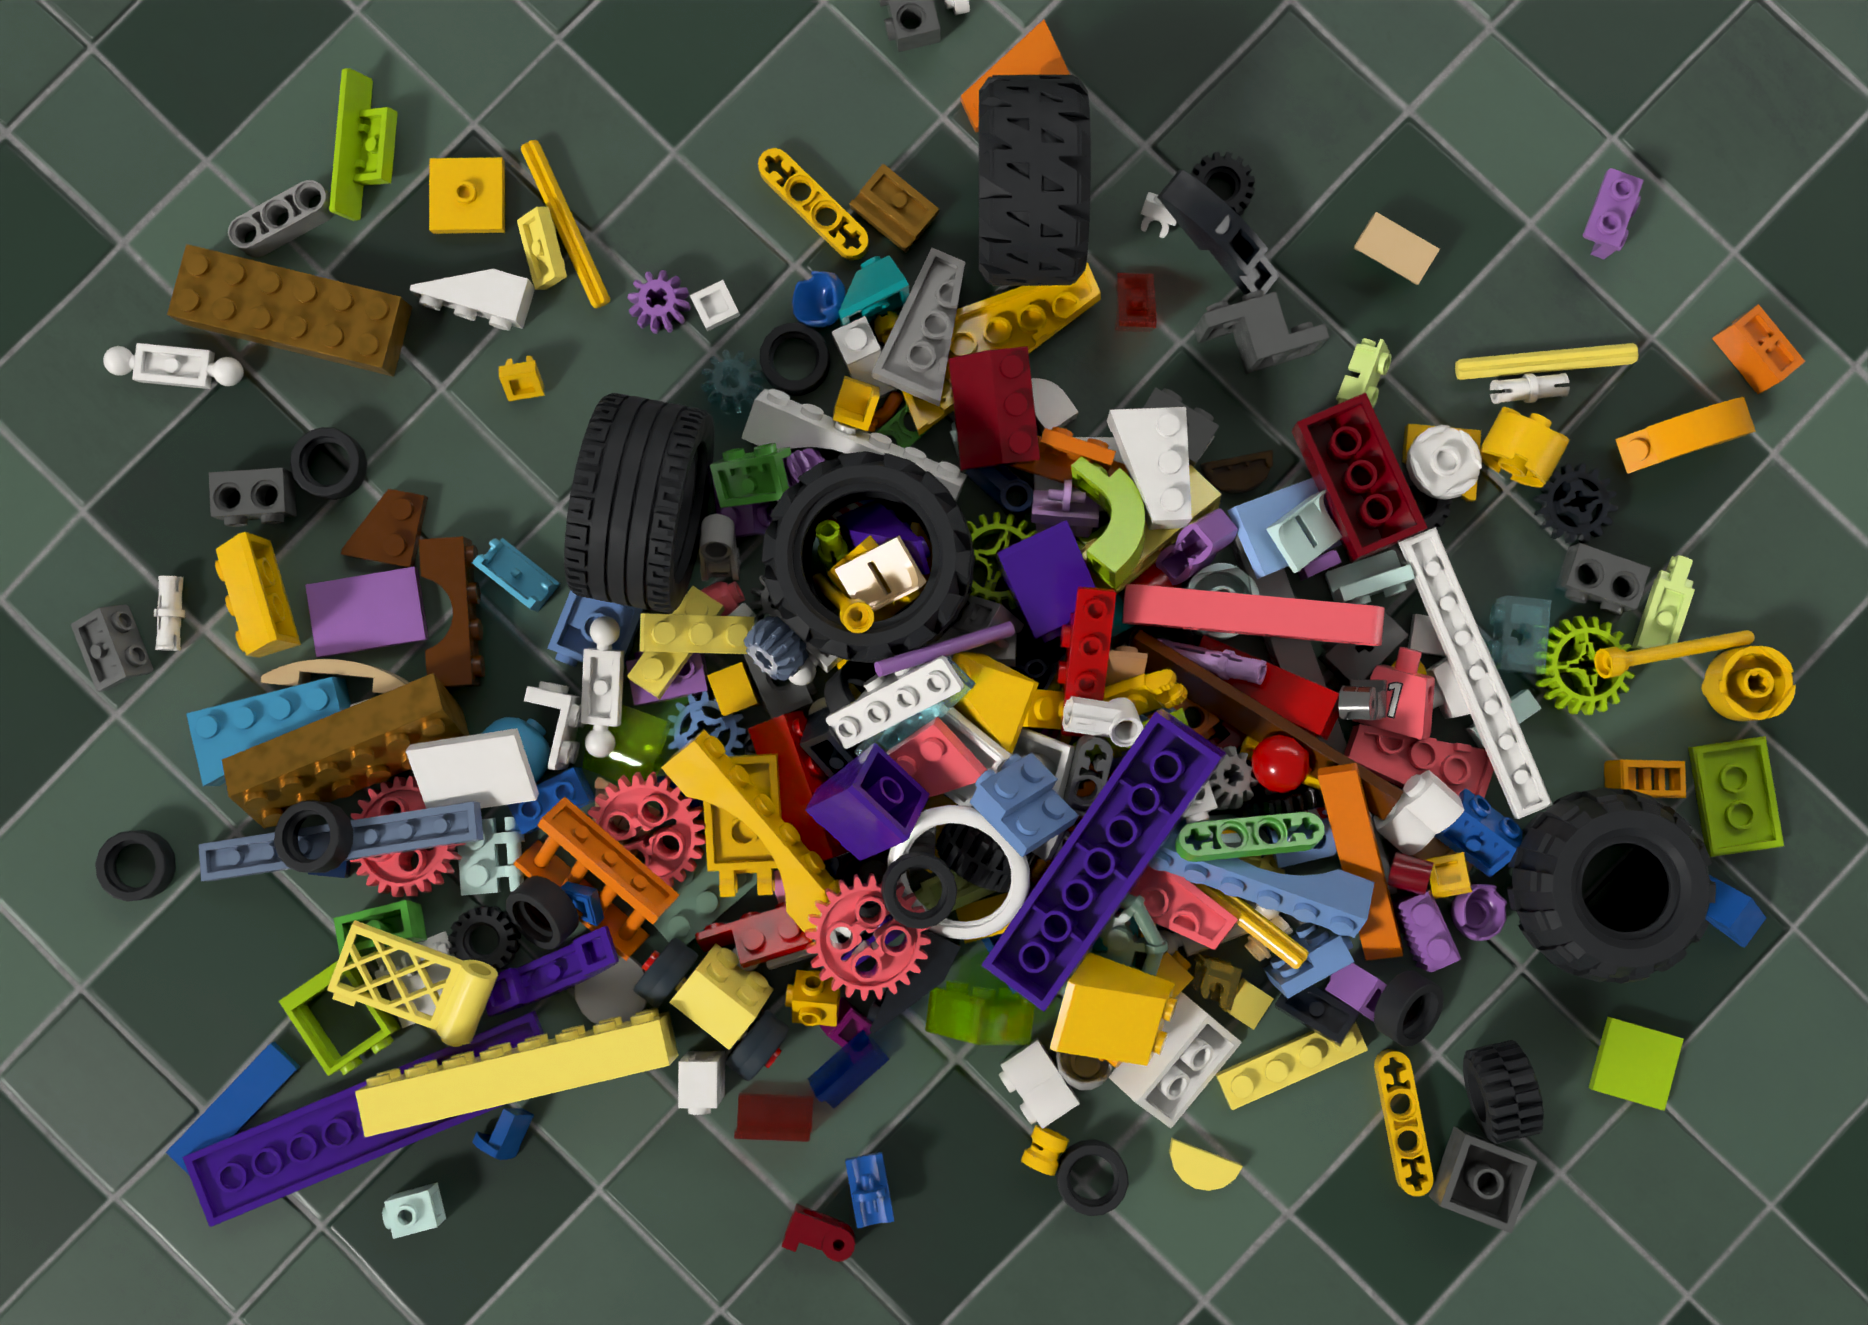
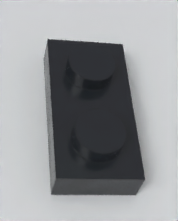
M1314 985L1290 998L1281 993L1275 1003V1008L1341 1047L1360 1016V1012Z

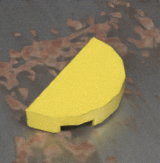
M1171 1138L1169 1154L1173 1168L1182 1181L1195 1189L1211 1191L1224 1188L1236 1179L1243 1167L1240 1163Z

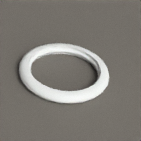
M946 805L921 812L909 839L890 848L887 858L888 867L901 855L908 854L915 840L925 831L937 825L955 823L978 828L991 836L1001 846L1008 858L1011 869V885L1008 896L1002 905L991 915L967 922L953 921L945 918L938 925L932 926L927 930L955 939L980 938L1002 930L1013 920L1028 896L1030 868L1026 855L1021 857L974 808ZM905 872L897 882V885L903 883L905 886L902 897L913 893ZM918 899L911 906L912 908L923 906L925 912L929 911Z

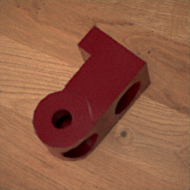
M796 1203L781 1247L796 1252L798 1244L802 1243L822 1250L827 1258L840 1262L848 1259L854 1252L855 1234L849 1224Z

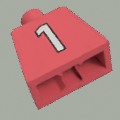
M1400 647L1395 667L1384 664L1376 665L1370 679L1387 680L1386 718L1378 720L1353 719L1352 721L1421 740L1429 738L1432 726L1435 679L1432 676L1417 673L1422 652Z

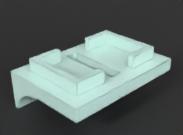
M1326 490L1309 496L1266 529L1293 573L1300 571L1342 538V535L1325 509L1323 497Z

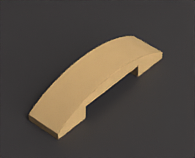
M315 659L295 662L273 669L261 676V683L284 686H297L309 683L311 673L374 678L372 692L379 694L410 683L387 670L363 663L338 659Z

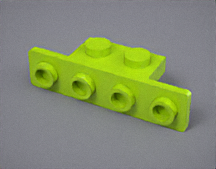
M344 68L341 73L329 210L331 213L349 220L358 221L361 219L363 187L366 185L388 184L392 181L398 112L389 107L371 109L373 80L351 68Z

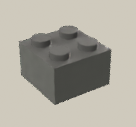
M1454 1126L1429 1197L1443 1208L1512 1233L1537 1161L1524 1152L1500 1143L1492 1144L1487 1138Z

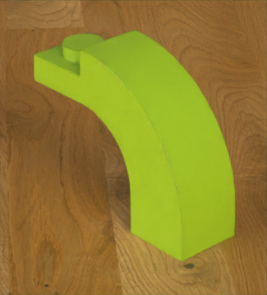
M1081 456L1071 465L1072 484L1080 491L1086 492V495L1099 504L1110 517V523L1105 532L1086 550L1087 568L1116 590L1133 572L1144 549V504L1135 483L1120 467L1109 477L1101 465L1098 463L1091 464Z

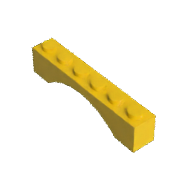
M704 729L672 755L661 768L686 797L706 801L725 809L743 821L761 839L771 853L781 874L786 896V912L804 933L807 929L816 928V925L808 921V915H820L821 912L815 906V901L820 900L825 903L829 901L825 891L827 888L833 890L836 894L840 892L839 880H834L826 871L821 857L814 851H809L801 842L796 828L788 822L785 823L775 812L776 809L771 799L763 793L760 794L750 783L751 780L746 770L740 765H735L725 754L726 751L721 741L715 736H710Z

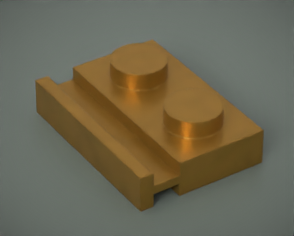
M885 164L878 168L860 190L857 197L849 203L852 210L905 253L939 214L938 207Z

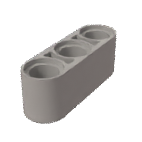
M314 180L300 182L236 217L228 227L229 239L236 247L251 257L264 256L330 220L334 216V213H331L329 210L330 193ZM321 195L320 203L316 207L309 208L311 198ZM288 212L289 218L287 222L277 226L278 217ZM256 230L255 239L250 243H245L246 235L250 231Z

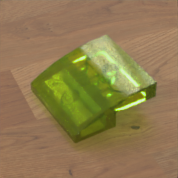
M622 704L621 725L617 727L608 726V730L615 738L613 751L606 757L598 758L585 750L583 768L616 781L625 775L630 783H632L633 775L639 771L644 781L647 780L652 771L656 772L657 776L663 762L660 754L672 722Z

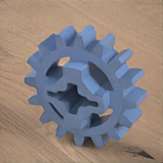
M707 691L702 693L700 701L693 694L688 695L689 705L685 706L678 702L676 707L680 712L679 715H668L667 719L675 723L674 728L665 730L666 735L674 736L675 741L668 745L669 749L680 750L692 740V737L698 735V732L702 730L701 724L703 722L708 726L721 725L710 734V736H715L720 741L724 732L731 731L730 739L725 747V754L727 756H735L732 752L734 747L744 748L745 746L741 741H738V735L746 734L747 729L738 728L737 724L744 719V715L730 714L718 719L709 717L704 707H713L719 711L720 709L716 698L714 701H711L710 694ZM690 714L692 723L689 730L682 734L683 724Z

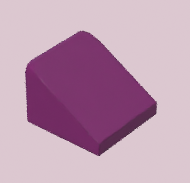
M841 997L837 1027L819 1026L830 1039L853 1054L871 1034L869 1030L872 1021L867 1019L848 1000Z

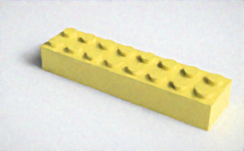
M651 1008L636 1012V1015L631 1016L630 1021L622 1022L621 1016L599 1021V1024L593 1025V1029L585 1031L584 1025H579L562 1030V1033L555 1034L554 1039H548L547 1033L526 1038L525 1041L518 1043V1047L511 1048V1043L507 1042L488 1047V1050L480 1052V1056L477 1057L474 1056V1051H468L451 1056V1059L442 1061V1065L439 1066L435 1059L415 1064L414 1067L404 1070V1074L400 1073V1068L377 1073V1076L366 1079V1086L355 1091L364 1136L369 1137L670 1066L679 1054L669 1011L659 1014L658 1008Z

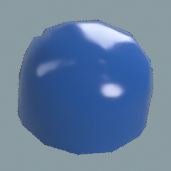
M812 271V278L799 281L795 286L792 298L793 314L799 323L812 327H827L840 318L839 310L846 296L845 286L835 273Z

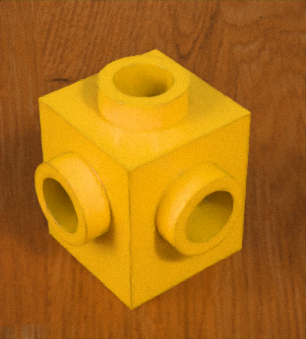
M796 970L794 985H787L785 1007H792V1023H801L806 1026L823 1025L837 1027L841 987L836 991L832 990V976L827 980L821 981L819 977L821 971Z

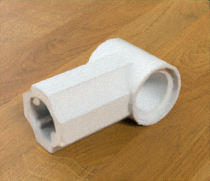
M1071 696L1069 700H1066L1063 709L1062 725L1064 731L1111 738V741L1120 747L1132 746L1144 729L1134 703L1126 698H1115L1105 702Z

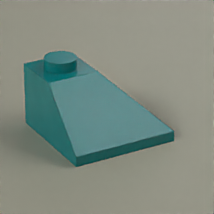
M890 255L882 259L880 256H875L861 264V270L856 272L839 310L841 327L864 316L868 323L876 319L877 315L880 314L882 317L887 314V311H894L904 306L909 296V284Z

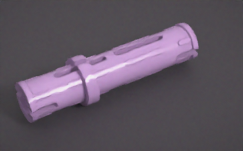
M1163 638L1157 639L1212 674L1218 675L1220 679L1229 680L1234 678L1258 685L1264 681L1267 671L1266 661L1241 657L1236 655L1234 651L1227 649L1221 652L1172 642Z

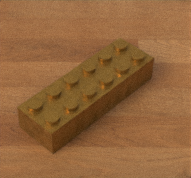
M186 244L167 315L183 325L394 377L412 306L400 296Z
M429 674L222 759L228 797L264 829L277 826L280 816L290 806L298 802H331L339 798L349 797L360 789L373 784L383 783L392 776L412 769L406 753V749L410 744L469 736L463 709L435 674Z

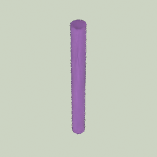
M1008 621L875 662V672L879 677L930 662L940 656H950L1014 636V626Z

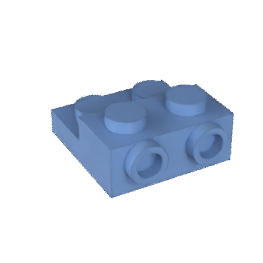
M570 591L547 649L557 652L556 660L576 667L578 661L583 662L585 648H597V643L590 636L592 622L598 617L609 616L615 619L620 627L619 638L612 644V649L624 650L625 668L626 661H628L634 646L633 639L640 624L641 613H644L646 609L581 597Z
M1032 752L1023 758L1018 753L1012 755L1003 764L1001 771L995 773L992 769L985 771L975 783L977 789L970 800L974 808L1021 857L1029 854L1074 825L1079 816L1052 789L1058 779Z
M1311 922L1304 923L1296 929V934L1291 936V938L1308 950L1309 955L1305 962L1298 969H1294L1276 955L1270 960L1271 964L1263 968L1269 981L1283 995L1290 998L1355 962L1349 952L1353 948V944L1347 935L1335 934L1330 929Z

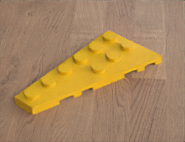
M1088 262L1086 263L1085 271L1076 283H1072V285L1020 286L957 309L948 359L988 350L1028 346V353L1032 352L1101 300V292ZM890 334L882 336L884 346ZM947 362L940 407L902 391L919 436L954 410L949 362Z

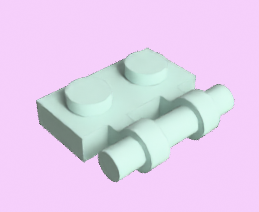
M504 817L505 832L497 833L496 818L482 819L484 840L467 842L463 846H457L458 854L462 857L461 860H458L461 896L501 892L500 877H509L510 891H514L524 882L525 874L513 865L522 855L521 842H525L524 834H521L514 817ZM506 843L508 865L499 866L498 844Z

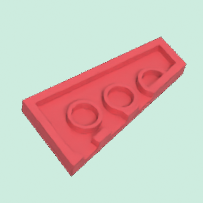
M936 717L886 751L897 764L930 794L928 798L976 783L977 779L987 771L986 767L939 717Z
M1362 724L1353 726L1344 755L1382 779L1401 788L1404 787L1407 780L1412 776L1420 775L1430 770L1458 796L1466 788L1473 794L1485 798L1494 771L1485 749L1471 747L1468 744L1438 741L1436 738L1431 737L1421 740Z
M1148 866L1129 893L1136 897L1141 895L1145 899L1143 903L1154 923L1213 950L1218 948L1239 921L1184 877L1167 871H1158Z

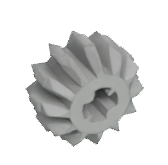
M1227 746L1223 749L1218 747L1227 754L1209 779L1218 807L1216 809L1224 810L1228 807L1236 809L1243 805V801L1250 800L1254 796L1250 788L1256 786L1259 782L1251 777V772H1253L1252 765L1246 764L1248 753L1241 752L1237 754L1235 746Z

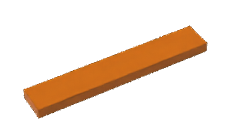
M1357 763L1318 768L1317 776L1342 871L1375 882L1368 919L1359 931L1365 959L1367 961L1402 957L1403 945Z

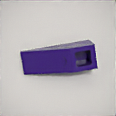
M874 500L836 517L849 552L868 536H871L878 545H881L899 535L923 575L930 573L926 559L930 557V550L925 539L921 535L917 537L907 522L902 523L892 509L887 510L879 501Z

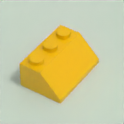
M243 532L216 548L218 560L215 561L216 571L219 578L225 581L229 594L225 597L226 606L229 613L236 618L239 629L235 634L239 648L246 653V656L260 658L301 645L271 540Z

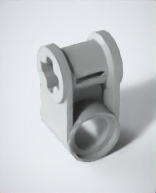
M713 514L705 517L701 525L699 548L702 581H708L710 577H732L734 581H739L740 551L737 547L733 520L722 514Z

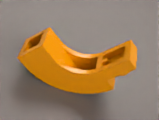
M1740 397L1662 421L1615 440L1628 474L1684 454L1722 444L1756 432L1746 401L1744 397Z

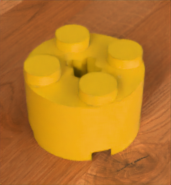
M1502 407L1481 446L1480 453L1482 462L1492 470L1499 473L1501 469H1504L1512 474L1511 480L1530 487L1541 488L1550 479L1570 440L1565 435L1550 429L1552 422L1542 415L1531 413L1528 418L1511 408Z
M1747 646L1724 651L1715 657L1706 670L1701 689L1712 708L1721 716L1734 721H1756L1772 718L1784 712L1794 698L1796 685H1793L1792 673L1794 671L1792 665L1782 653L1767 646Z

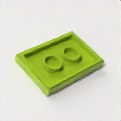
M1766 736L1688 747L1703 840L1709 856L1715 857L1784 846Z

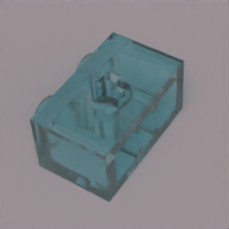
M1509 595L1496 599V604L1494 603L1490 610V625L1494 626L1493 640L1488 642L1487 648L1498 672L1531 676L1545 674L1552 600ZM1512 630H1516V633L1522 634L1521 641H1518L1517 638L1511 636Z

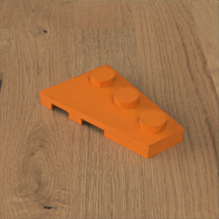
M1043 19L961 95L960 101L976 133L979 131V90L988 77H992V75H1070L1045 20Z

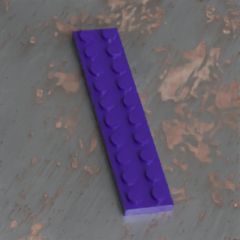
M532 1011L474 1035L473 1040L469 1044H462L460 1047L448 1046L397 1068H400V1073L404 1074V1070L414 1067L415 1064L435 1059L439 1066L442 1065V1061L451 1059L453 1055L474 1051V1056L477 1057L480 1056V1052L488 1050V1047L507 1042L511 1043V1048L518 1047V1043L525 1041L526 1038L544 1034L536 1011ZM363 1081L192 1152L182 1158L208 1225L212 1227L503 1105L365 1137L355 1091L367 1085V1082Z

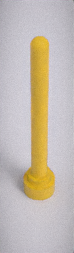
M817 573L812 577L815 587L840 610V620L849 631L863 633L872 626L874 612L866 602L860 599H849L821 573Z
M1744 630L1628 652L1615 646L1599 649L1596 652L1594 664L1597 673L1602 678L1621 676L1630 666L1749 645L1753 643L1755 636L1753 632Z

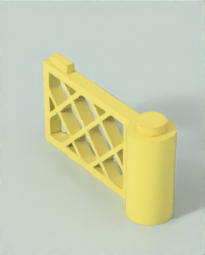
M354 920L327 991L334 993L332 999L353 1007L356 1002H360L434 1029L445 1044L460 1047L462 1044H469L473 1040L498 977V972L485 962L471 959L463 961ZM357 934L372 939L378 951L361 957L354 944ZM397 950L409 953L414 964L397 971L389 953ZM349 955H351L353 961L347 963ZM381 957L389 974L373 980L364 963ZM437 963L451 969L447 979L433 984L425 967ZM357 967L365 984L352 987L341 983L340 979L344 971ZM418 971L425 987L408 993L401 977ZM393 980L401 997L390 1001L381 997L377 986ZM443 988L442 993L439 996L437 990ZM430 994L436 1006L433 1016L418 1011L413 1000Z

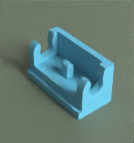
M496 538L489 542L491 546L489 551L485 555H478L472 564L529 609L538 612L561 583L504 538L501 540Z

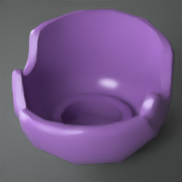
M1471 884L1472 892L1456 895L1451 903V917L1455 927L1468 939L1474 941L1489 940L1501 932L1506 922L1505 906L1507 901L1496 891L1497 887L1495 885Z

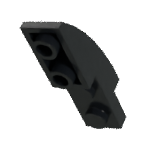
M1178 170L1157 198L1198 249L1210 251L1244 295L1258 290H1263L1264 294H1266L1280 276L1264 255L1268 247L1249 225L1214 192L1186 171Z

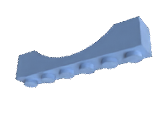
M1186 819L1178 823L1149 865L1155 870L1167 871L1184 877L1191 883L1204 884L1218 889L1228 896L1257 903L1262 908L1274 909L1294 916L1301 922H1311L1330 929L1335 934L1347 935L1355 938L1368 919L1375 883L1339 869L1323 874L1300 876L1280 874L1261 869L1239 858L1200 862L1187 861L1180 857L1175 848L1177 835L1187 825ZM1190 835L1186 844H1193L1194 850H1197L1203 842H1210L1212 838L1209 837L1205 841H1196L1194 835Z

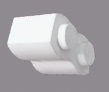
M1427 770L1407 780L1403 787V794L1385 820L1376 815L1373 819L1376 830L1403 854L1413 856L1423 849L1437 833L1453 824L1464 812L1461 798L1435 774Z
M1038 1037L1000 1062L1003 1071L998 1075L1010 1093L1017 1090L1022 1097L1024 1103L1019 1106L1031 1125L1037 1121L1043 1129L1080 1104L1073 1089L1067 1085L1060 1075L1058 1067Z

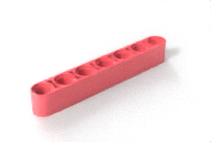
M1127 584L1125 585L1122 623L1382 646L1385 607Z

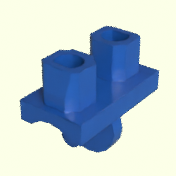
M883 1152L846 1158L845 1163L857 1228L878 1223L894 1222L895 1218Z

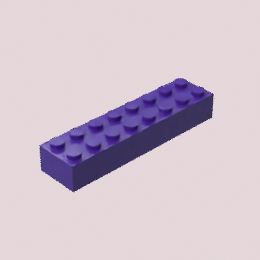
M1164 709L1155 711L981 966L1045 1012L1058 997L1227 753Z

